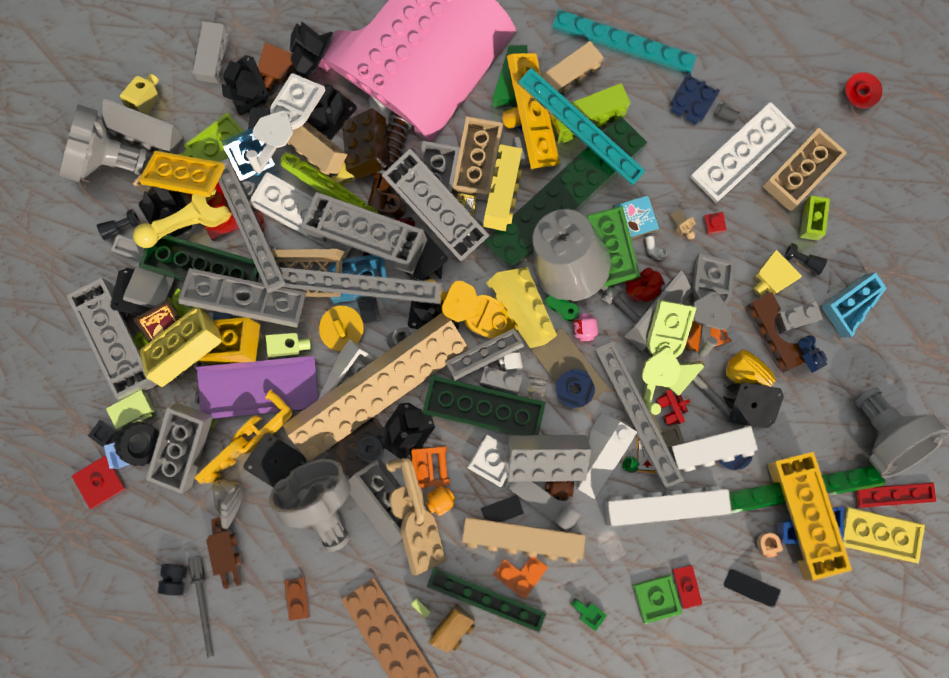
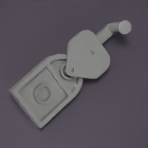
M699 253L696 257L692 288L693 296L696 300L693 304L696 307L693 319L698 324H701L698 355L704 358L718 344V340L710 336L711 327L724 330L731 323V310L727 304L732 297L735 263Z

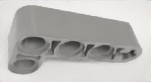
M508 482L505 486L566 532H570L580 518L579 514L533 482Z

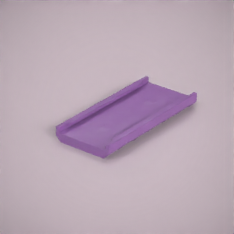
M315 356L196 367L200 411L213 416V418L280 412L281 410L271 400H266V395L270 389H273V392L280 396L292 411L306 409L319 398Z

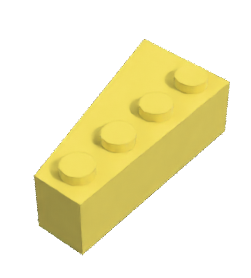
M502 144L499 146L498 159L496 160L483 227L506 231L507 224L512 222L513 213L510 212V209L515 208L516 198H513V195L518 194L519 184L516 181H520L522 169H519L522 148Z
M528 267L497 272L486 282L488 287L493 288L497 294L495 297L499 303L502 302L508 310L506 312L507 315L518 325L516 327L530 348L545 345L557 336Z

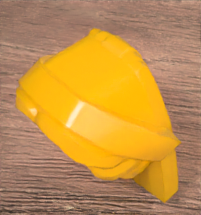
M741 349L740 352L728 360L726 365V376L735 383L757 384L759 382L764 386H772L776 382L772 370L757 356L747 350Z

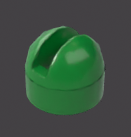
M628 456L624 459L622 467L623 470L634 473L638 471L640 464L636 458Z

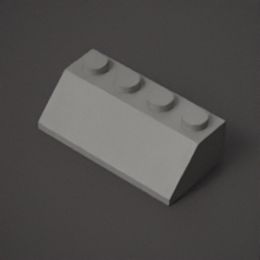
M103 99L102 122L108 135L115 138L117 136L123 137V140L130 144H141L140 147L148 151L153 149L171 154L178 153L184 138L174 125L108 99Z
M680 271L668 282L661 294L654 299L624 336L641 351L647 347V337L658 299L687 304L690 301L688 296L691 294L692 289L683 271Z
M379 460L369 464L349 479L351 485L349 494L392 548L402 540L401 524L403 520L393 514L389 497L393 490L401 486L383 462Z

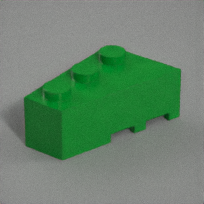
M527 45L508 46L492 99V108L518 107L507 56L510 54L528 53Z

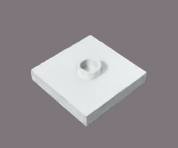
M485 434L467 468L495 485L502 487L507 478L505 469L507 445Z

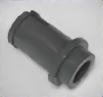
M719 103L714 114L717 117L721 116L735 123L739 116V111L725 106V103Z

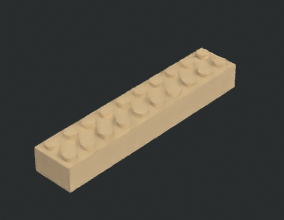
M441 313L283 424L288 437L310 462L446 365V361L464 353L469 348L452 321Z

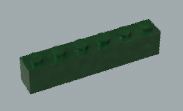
M436 566L427 584V587L536 632H540L547 614L545 610Z

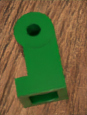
M549 295L543 303L566 321H573L579 314L578 306L574 303H569L567 300H558Z

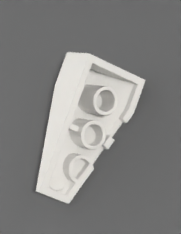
M349 339L338 355L318 400L378 357L365 347Z
M600 413L589 435L591 454L586 481H579L577 489L595 499L629 447L637 431L610 416Z

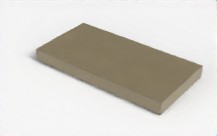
M563 328L556 331L557 336L547 344L531 350L555 383L566 371L579 369L589 374L595 386V393L591 401L608 389V386ZM578 384L570 386L573 394L580 392ZM583 406V407H581V408H575V409H576L577 411H580V410H581L582 408H584L585 406Z

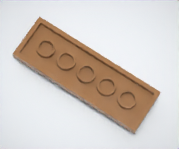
M375 577L341 599L389 678H438Z

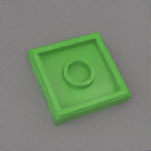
M671 574L632 584L643 624L683 614Z

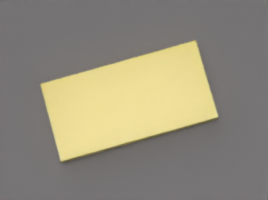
M845 507L844 546L919 563L925 524Z

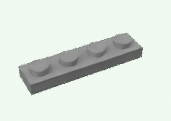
M513 328L445 363L453 379L457 380L524 347L523 341Z

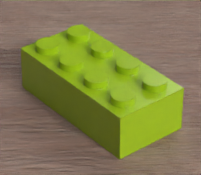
M622 83L571 102V104L594 125L602 129L608 123L615 122L620 116L625 118L630 106V100ZM552 114L550 115L557 143L571 141L575 135Z

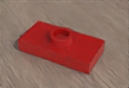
M693 565L672 569L682 609L703 605Z

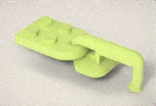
M658 299L647 337V347L653 356L645 361L642 379L645 382V386L641 396L648 411L654 415H658L661 412V406L651 402L656 385L671 387L678 380L681 366L676 357L683 352L696 312V307L692 305Z

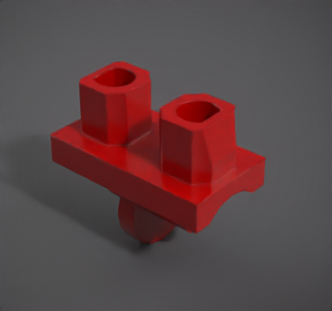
M670 389L655 400L661 408L668 406L671 413L663 416L666 426L686 422L683 414L688 412L685 404L690 403L689 399L684 401L681 394L677 395L675 399Z

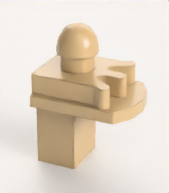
M680 209L670 214L669 218L676 227L675 232L679 236L685 233L688 239H694L695 232L692 231L696 224L694 218L691 217L687 220Z

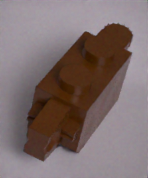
M221 517L211 520L212 535H209L206 540L213 575L220 574L223 588L228 589L230 588V581L227 572L232 571L236 586H240L242 580L239 569H241V564H243V558L237 550V545L239 544L238 536L233 530L222 528Z

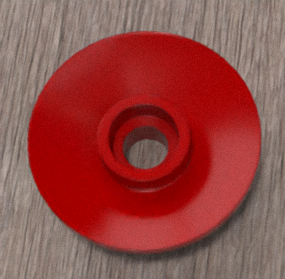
M861 72L849 78L845 85V94L849 102L854 106L870 108L880 101L883 88L877 77L870 73Z

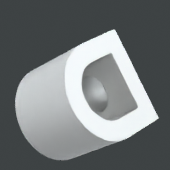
M514 351L499 358V368H502L503 372L522 369L521 354Z

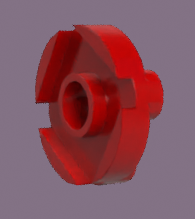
M650 267L640 272L641 278L625 283L627 286L626 292L633 302H637V300H642L643 302L651 301L661 294V288L663 285L665 286L662 275L658 271H653Z

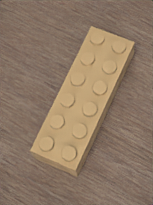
M466 517L462 542L466 543V547L478 548V545H484L486 550L491 551L504 548L506 553L517 554L518 551H525L524 554L526 556L537 557L538 554H544L546 559L557 560L559 556L564 557L563 560L567 562L577 563L578 559L583 560L586 535Z

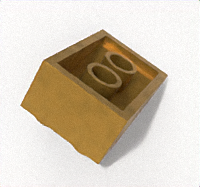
M456 603L432 632L429 644L447 653L452 649L455 651L462 643L460 638L464 634L468 635L475 627L473 624L475 619Z

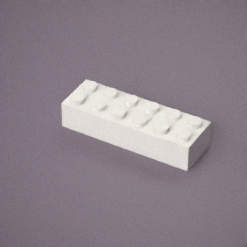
M722 486L705 487V491H702V488L686 489V493H682V490L666 491L667 495H662V492L647 493V497H643L642 494L627 495L628 499H623V496L608 497V501H603L606 525L609 526L731 514L728 489L722 490Z

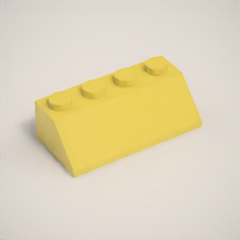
M194 307L139 350L146 378L163 387L222 342L218 327L203 308Z

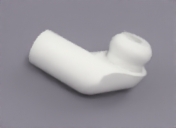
M654 236L645 238L647 254L658 261L664 260L668 255L667 251L656 247Z

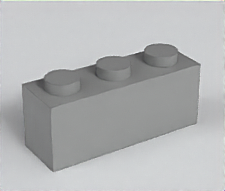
M203 21L202 27L198 30L199 42L195 46V62L191 65V72L197 81L219 84L229 33L225 24Z

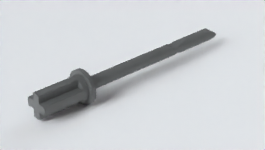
M200 556L188 558L192 580L190 584L195 583L206 653L207 658L213 657L201 584V582L206 581V578L203 577Z

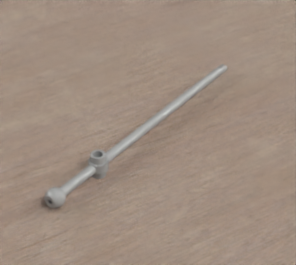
M617 284L612 287L601 288L604 291L601 298L608 305L615 302L634 322L640 318L619 296L623 291ZM679 356L676 357L678 362H684ZM697 375L692 381L729 417L732 409Z

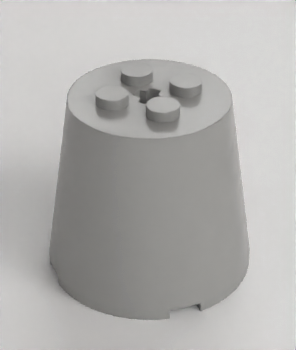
M562 209L547 214L539 221L533 233L535 275L541 288L548 295L558 300L580 301L597 293L609 277L611 259L606 245L589 220L577 211Z

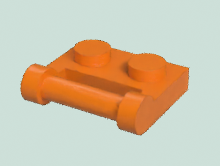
M447 445L411 449L412 463L420 488L450 485V478L447 476L445 454L447 452ZM438 453L439 479H434L432 454Z

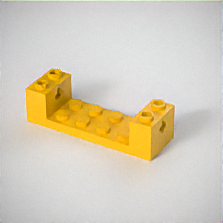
M814 452L767 464L772 482H780L804 559L798 560L803 580L814 581L852 571Z

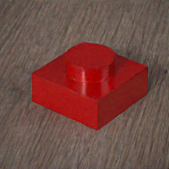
M723 212L703 216L707 235L727 230Z

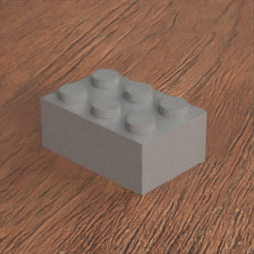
M423 141L420 155L426 161L425 164L452 193L460 147Z

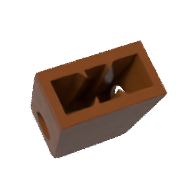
M264 43L258 69L264 79L267 91H271L275 83L282 86L290 75L295 72L291 62L293 53Z

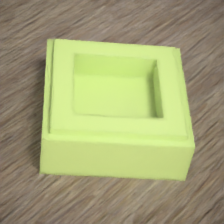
M416 597L412 602V606L424 618L431 613L432 610L420 598Z

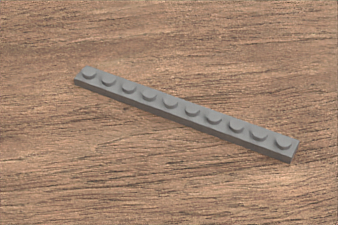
M279 267L286 283L283 286L285 288L439 304L441 301L442 283ZM259 275V277H258V283H263V281H262V279H261V277H260V275Z

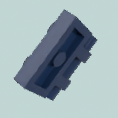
M808 335L799 340V347L804 354L802 356L811 373L827 365V357L822 350L820 351L819 348H816V338Z

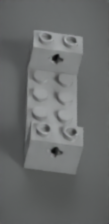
M410 148L382 176L453 254L462 261L487 239L491 232L486 227H483L479 219L476 220L428 168L422 156L414 148Z
M318 192L315 193L301 225V228L309 237L326 242L327 238L389 260L395 268L411 274L414 273L427 242L426 235L422 229Z
M101 277L66 296L115 399L123 400L140 390L147 391L158 384L145 377L140 352L120 311L112 310L110 307L114 286Z

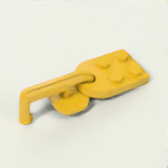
M433 279L425 280V282H435ZM455 281L451 284L448 292L442 290V313L456 322L464 320L466 326L471 331L489 340L513 328L517 331L516 327L518 325L512 318H509L506 313L508 310L504 304L487 295L477 296L473 286L463 281Z
M273 389L268 391L266 400H271L281 411L261 430L257 428L263 421L261 416L256 415L247 421L237 431L230 441V445L194 477L199 483H213L220 479L222 476L220 473L225 469H230L236 463L235 459L241 453L253 452L265 433L273 435L292 417L291 408L280 396L273 392ZM255 432L257 435L248 442L245 436H250Z

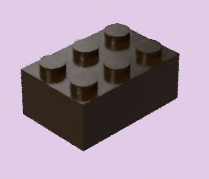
M371 108L342 122L344 152L347 153L345 158L347 172L358 179H362L390 167L386 118Z

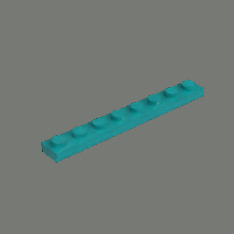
M558 9L552 25V29L686 74L688 72L691 74L697 55Z
M532 68L517 83L631 186L646 171Z

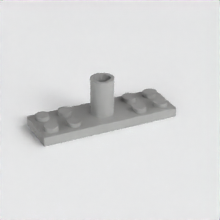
M189 268L179 296V304L232 314L233 318L247 317L251 320L257 319L297 328L306 292L281 287L268 293L263 283Z

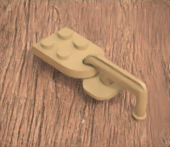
M409 458L389 460L386 463V468L391 472L395 471L396 468H402L406 483L405 486L391 492L389 501L393 514L403 520L401 536L412 575H419L445 562V554L436 521L432 514L424 508L422 490L418 485L412 461Z

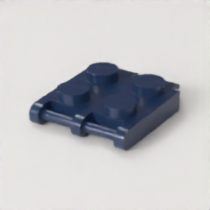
M688 72L670 103L672 105L670 111L682 117L684 112L687 113L685 119L696 125L698 121H703L720 90L718 88L715 90L706 85L705 81L697 80Z

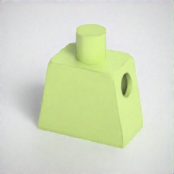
M297 333L266 335L268 360L299 356V350L311 349L310 339H298ZM292 343L294 346L292 348L286 347V344Z

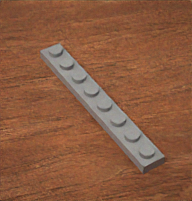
M229 158L224 159L220 162L224 164L225 169L218 182L267 292L270 293L285 286L286 283Z
M613 341L596 348L595 352L635 431H637V435L665 490L683 482L684 479Z

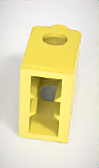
M149 74L146 79L136 76L120 94L123 105L149 115L158 99L155 86L159 79L153 74Z
M776 250L767 258L755 274L754 279L758 284L753 288V291L759 297L765 292H772L775 295L800 279L802 275Z

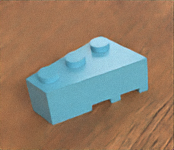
M876 272L864 274L823 304L821 308L842 338L853 337L859 324L865 320L866 314L875 306L887 288Z

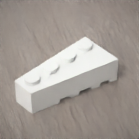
M751 426L672 447L678 469H683L684 472L695 470V466L703 464V467L715 465L714 461L720 459L723 462L735 460L734 456L740 454L743 457L755 455L754 451L758 450Z

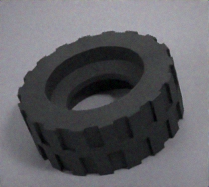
M129 422L127 425L122 426V429L117 432V436L114 439L116 455L122 461L133 466L150 464L159 437V431L154 429L152 425L144 422ZM136 434H142L147 439V446L140 453H133L129 448V441Z

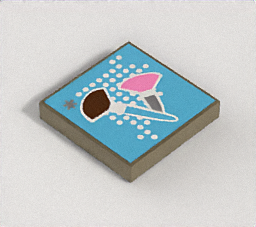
M649 194L612 206L613 208L623 206L631 239L660 231Z

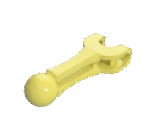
M214 188L210 197L192 194L191 203L173 215L154 221L152 224H139L133 230V240L142 248H150L159 239L179 228L198 223L207 227H216L226 222L232 213L226 206L213 208L207 204L215 196L216 188Z

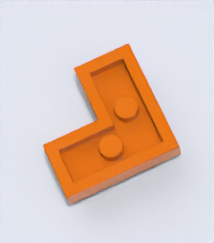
M531 556L523 568L518 570L504 559L493 576L525 600L548 567L537 558Z

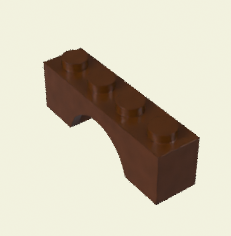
M771 292L748 304L747 312L755 320L758 333L765 338L766 347L770 353H773L778 369L784 373L805 363L802 356L804 354L799 347V343L786 342L776 332L775 318L781 308L773 293Z

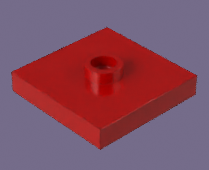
M106 455L71 476L89 509H94L126 489L116 469L109 468Z

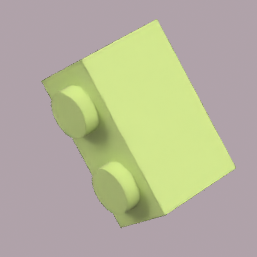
M143 390L106 408L115 428L121 430L122 426L127 425L129 422L147 421L153 417L152 414L157 412L148 393Z

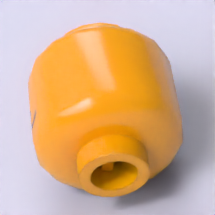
M439 486L427 494L428 502L425 505L430 513L435 512L437 515H442L454 507L453 501L456 499L448 487Z

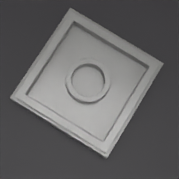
M136 267L124 293L123 300L152 308L167 299L174 278Z

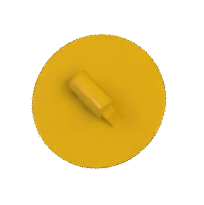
M348 306L333 307L320 320V337L323 343L330 349L342 351L349 339L359 343L363 336L364 325L362 318L357 311Z

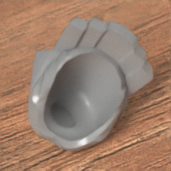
M217 479L213 482L215 510L221 516L222 528L228 529L242 502L243 487L240 482Z

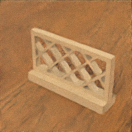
M339 249L271 250L278 267L279 263H284L288 268L292 269L298 263H301L304 267L303 270H311V266L314 263H318L321 267L318 271L329 272L327 267L332 262H336V270L333 273H342V262L346 259V252ZM300 290L302 292L307 291L305 297H341V293H321L322 291L313 293L311 290Z

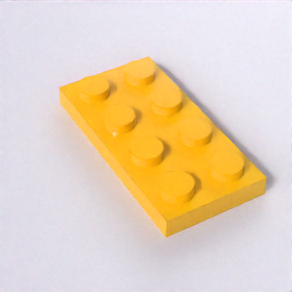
M154 151L139 181L142 185L210 197L225 166L222 162Z

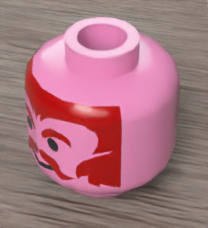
M590 313L578 314L579 318H575L572 322L574 337L579 338V341L594 340V337L598 335L597 319L590 317Z

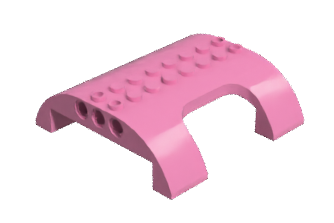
M388 0L366 27L356 31L336 30L320 61L319 67L326 72L332 68L412 124L415 129V135L424 141L433 142L514 37L516 28L510 17L496 0Z

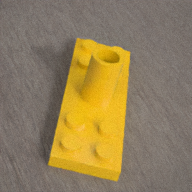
M510 54L507 56L508 67L518 107L504 111L502 116L503 123L509 129L522 125L531 169L560 165L549 112L517 84L530 68L541 76L537 54Z

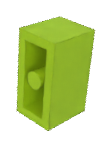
M811 195L804 201L799 238L818 241L826 235L830 198Z

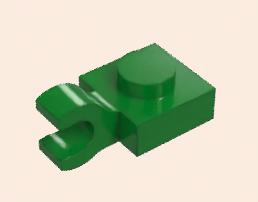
M574 598L571 603L575 609L582 613L579 619L595 632L607 617L603 611L591 602L586 607Z

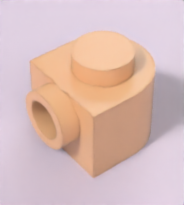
M765 532L758 536L757 547L760 555L770 558L777 556V552L783 551L781 541L776 534Z

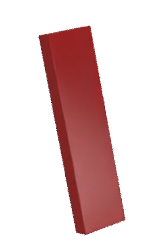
M934 482L879 486L855 491L857 508L937 502Z

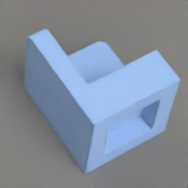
M115 443L104 446L110 469H118L130 465L116 455Z

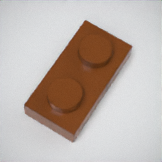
M305 577L284 580L289 621L309 618L310 612Z

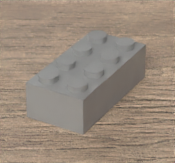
M180 403L167 407L146 480L180 494L189 490L195 479L194 477L213 416Z
M587 435L509 436L505 463L508 482L586 481L591 454Z

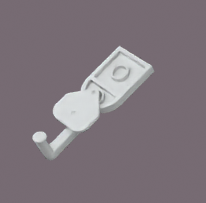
M293 73L290 75L272 103L270 115L261 117L253 129L254 137L267 143L258 158V153L254 150L246 153V157L256 173L263 171L277 148L287 144L293 134V130L301 127L307 121L326 91L324 86Z

